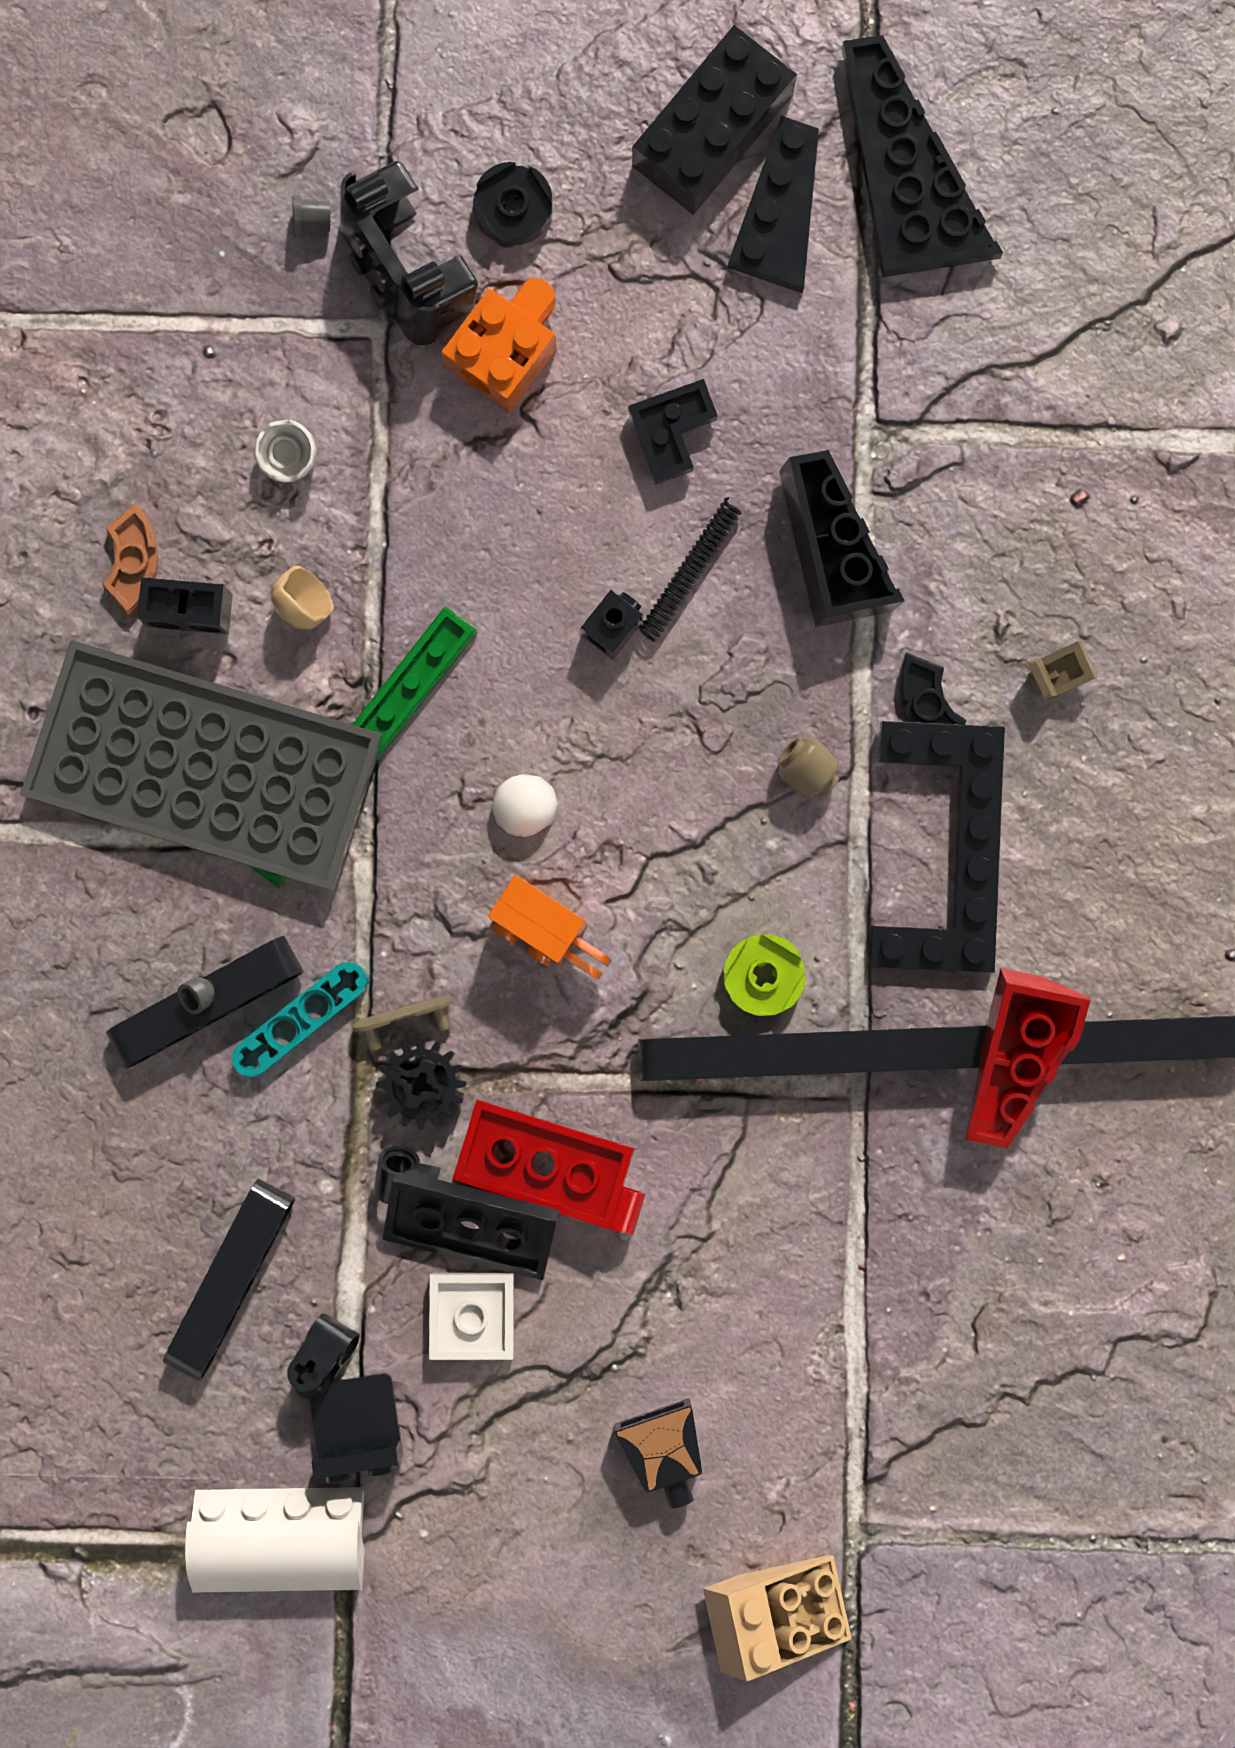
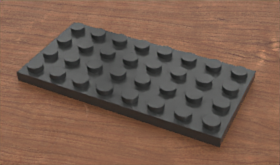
M71 640L20 795L334 892L383 735Z

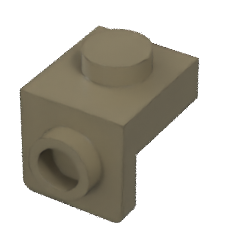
M1077 641L1041 659H1035L1028 663L1032 671L1028 673L1029 682L1037 695L1042 694L1045 700L1054 699L1098 678L1082 641Z

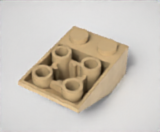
M833 1555L737 1575L703 1588L720 1671L725 1675L748 1682L852 1639Z

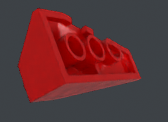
M1000 968L984 1038L965 1136L966 1140L1003 1148L1009 1147L1033 1111L1034 1103L1048 1083L1051 1084L1058 1074L1057 1069L1068 1052H1072L1080 1041L1091 1001L1089 997L1042 976Z

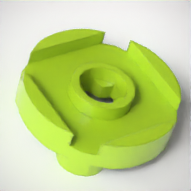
M773 934L751 936L740 941L728 954L723 967L724 988L731 1001L744 1012L755 1016L776 1015L792 1007L804 990L806 977L802 958L795 946L780 936ZM766 964H769L773 967L771 975L775 977V981L773 984L765 982L760 987L755 983L757 976L753 973V970L756 966L763 968Z

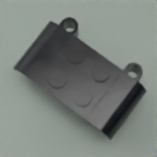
M394 161L357 181L356 174L352 171L343 178L340 193V232L351 249V253H349L350 262L359 276L365 275L371 284L370 292L376 305L381 310L386 308L391 318L396 320L406 338L417 345L432 344L436 341L437 330L464 317L473 310L478 290V281L461 255L439 266L436 262L432 261L408 274L383 234L411 220L417 214L406 196L419 190L418 186L400 161Z

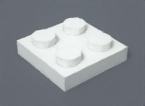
M431 1273L429 1360H513L514 1273Z

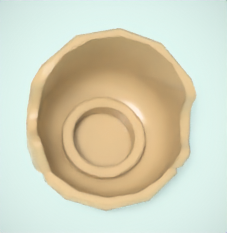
M301 566L290 568L274 582L271 588V601L274 610L282 621L295 629L311 630L317 627L334 609L331 596L323 583L313 573Z

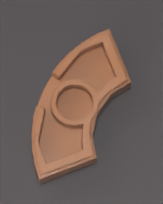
M136 502L105 528L113 542L115 559L111 573L101 585L129 617H132L138 611L141 577L156 579L158 570L156 536L150 521Z

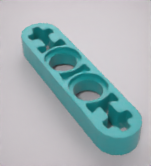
M352 962L341 963L237 1045L232 1054V1064L235 1070L247 1077L259 1076L267 1072L363 995L369 984L368 974L365 969ZM343 971L350 974L357 972L359 977L355 982L358 988L355 991L345 988L339 992L337 996L342 998L343 1001L337 1006L334 996L324 989L323 986L329 982L330 987L335 989L343 982V978L340 975ZM319 994L327 1000L328 1010L323 1017L315 1019L308 1015L306 1002L311 996ZM282 1020L290 1021L296 1029L295 1038L288 1044L279 1043L273 1034L274 1027ZM264 1034L267 1043L277 1050L278 1053L273 1057L272 1052L267 1050L259 1056L258 1062L260 1066L258 1068L253 1065L245 1067L243 1061L247 1058L244 1053L245 1049L248 1048L250 1051H256L261 1048L265 1043L259 1040V1037Z

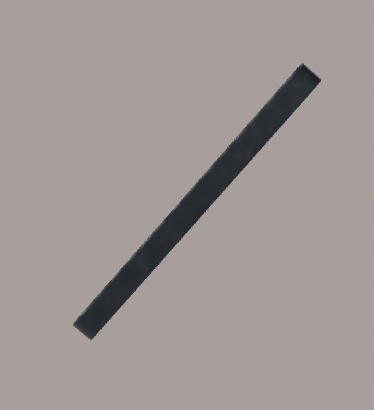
M1235 1016L1085 1021L1080 1041L1072 1052H1068L1060 1065L1235 1058ZM987 1025L638 1039L639 1080L662 1081L979 1068Z

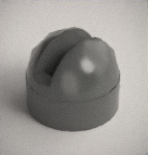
M201 977L190 979L181 984L177 989L181 1005L191 1014H199L208 1008L214 1000V986L209 980Z

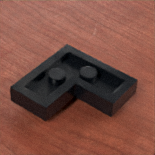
M704 379L628 406V413L655 485L693 472L694 466L681 433L717 421L718 415Z

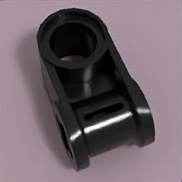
M322 1313L311 1326L304 1343L289 1364L287 1378L291 1386L295 1388V1391L302 1398L308 1400L322 1397L328 1391L342 1366L352 1356L359 1342L360 1334L327 1314ZM304 1372L309 1374L315 1372L318 1376L314 1382L311 1380L304 1382L301 1378Z

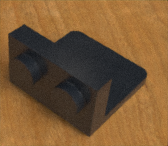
M388 1373L334 1380L322 1397L310 1400L317 1455L311 1462L314 1479L326 1477L327 1483H338L351 1479V1473L368 1470V1476H380L393 1472V1466L399 1465L404 1454L393 1381Z

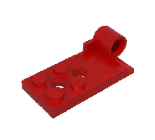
M476 1099L452 1180L502 1196L560 1210L559 1214L630 1235H634L646 1195L624 1186L635 1148ZM503 1139L509 1140L515 1147V1157L507 1164L499 1162L494 1153L495 1146ZM543 1151L551 1154L555 1162L554 1170L548 1176L539 1175L533 1167L534 1158Z

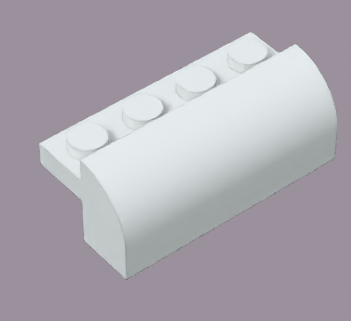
M363 1487L195 1490L191 1522H187L185 1543L186 1572L192 1592L362 1590L365 1554L361 1535L364 1508Z

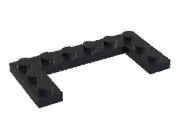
M895 721L880 722L878 763L960 767L953 929L871 926L869 967L995 973L1005 727Z

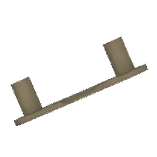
M449 995L439 996L357 1021L352 1025V1028L355 1032L363 1031L369 1051H375L382 1047L377 1027L413 1015L418 1016L432 1012L438 1031L447 1030L451 1027V1022L446 1006L452 1003V998Z

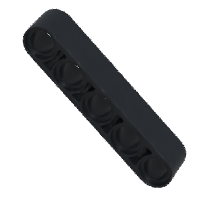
M285 935L280 936L203 977L214 986L215 994L212 1004L199 1014H191L185 1010L178 999L177 992L113 1026L106 1031V1034L124 1068L127 1069L147 1060L304 973V970Z
M259 1178L255 1181L164 1355L163 1363L199 1382L203 1379L294 1204V1196Z

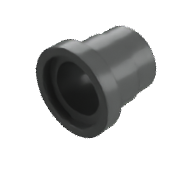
M292 195L294 237H302V233L330 232L329 201L301 199V195Z

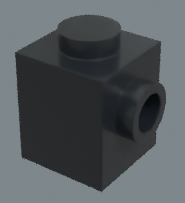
M610 590L581 626V636L613 660L643 623V614L639 611L641 605L625 592L617 595L614 591Z

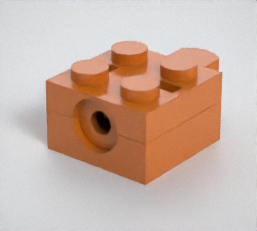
M530 278L523 283L511 301H508L489 287L441 351L445 368L510 413L557 351L555 334L543 326L556 306L555 293L552 286L543 279Z
M516 874L487 916L495 923L491 928L493 932L513 945L519 938L530 946L526 953L546 967H549L552 961L561 965L564 959H566L596 980H599L603 973L571 953L570 950L574 945L607 967L612 961L611 958L579 938L587 926L584 919Z

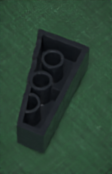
M829 450L789 457L779 473L815 627L893 612L905 600L899 588H895L887 572L889 568L883 556L878 555L868 535L870 531L864 519H860L851 501L853 497Z

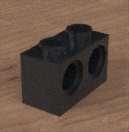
M141 577L137 619L148 628L229 635L233 594L224 584Z

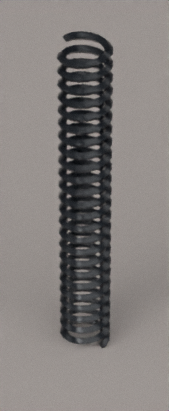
M729 497L724 498V503L720 504L721 508H717V513L713 514L714 519L709 520L710 524L706 525L707 529L703 530V535H699L700 540L695 541L696 545H693L692 550L688 552L689 556H685V561L681 562L682 566L678 567L679 572L674 573L675 577H672L671 582L667 583L668 588H664V593L660 594L661 598L657 599V604H653L654 609H650V614L646 615L647 620H643V625L639 626L641 633L652 642H655V638L645 630L651 632L656 637H661V635L648 624L660 632H664V628L652 621L651 618L665 627L668 626L667 622L657 617L654 613L667 621H671V617L661 612L658 608L663 609L671 616H675V613L662 603H665L675 611L679 610L675 604L668 601L665 597L677 605H682V602L669 592L681 600L686 599L683 594L674 590L672 586L685 595L689 594L687 589L675 581L680 582L688 589H693L692 585L688 582L696 584V580L692 577L700 578L696 572L703 573L700 567L707 568L704 562L710 563L708 557H714L712 552H717L716 547H721L719 541H724L721 535L728 536L725 530L731 531L729 525L734 526L735 522L733 520H739L737 515H742L740 509L728 503ZM682 570L686 571V572H687L688 574H690L692 577H690L689 575L685 574ZM679 576H682V577L685 578L688 582H686L685 580L681 579Z

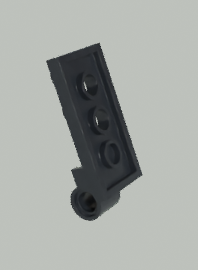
M392 1146L380 1153L374 1182V1194L381 1202L388 1204L382 1240L540 1280L544 1279L560 1210L438 1180L441 1168L420 1163L419 1156L413 1150L406 1147ZM461 1222H472L476 1224L479 1228H468L464 1226ZM503 1232H512L518 1235L519 1238H508L503 1235Z

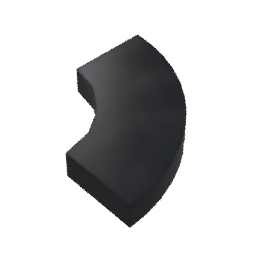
M906 652L900 668L899 694L908 722L965 725L967 720L955 713L944 698L941 684L944 667Z

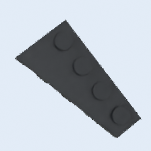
M781 115L728 261V268L803 294L819 128Z

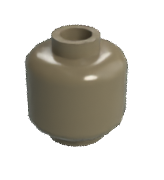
M813 737L803 740L800 738L794 739L786 746L778 758L780 778L804 798H811L819 793L823 796L827 795L839 780V777L836 775L839 766L838 758Z

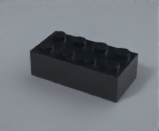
M733 25L632 146V167L694 215L792 98L797 73L736 25Z

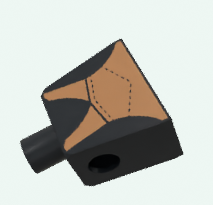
M690 1398L615 1423L616 1437L646 1493L664 1488L671 1509L693 1502L694 1498L687 1479L702 1474V1467Z

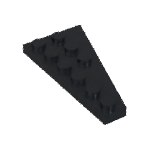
M878 35L843 41L842 53L882 278L1001 259L1003 255L1001 247L997 240L994 241L987 230L985 226L986 220L980 209L975 208L966 192L965 182L936 131L933 132L925 118V110L919 99L916 100L905 81L906 76L884 36Z

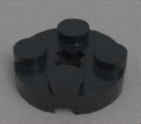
M504 162L491 167L480 177L474 193L473 211L479 228L486 236L495 240L499 246L510 248L514 245L529 243L546 230V227L552 221L553 198L550 185L541 172L531 166L528 169L524 166H516V162ZM512 196L514 200L521 198L524 202L520 204L519 211H506L504 209L506 206L505 198Z

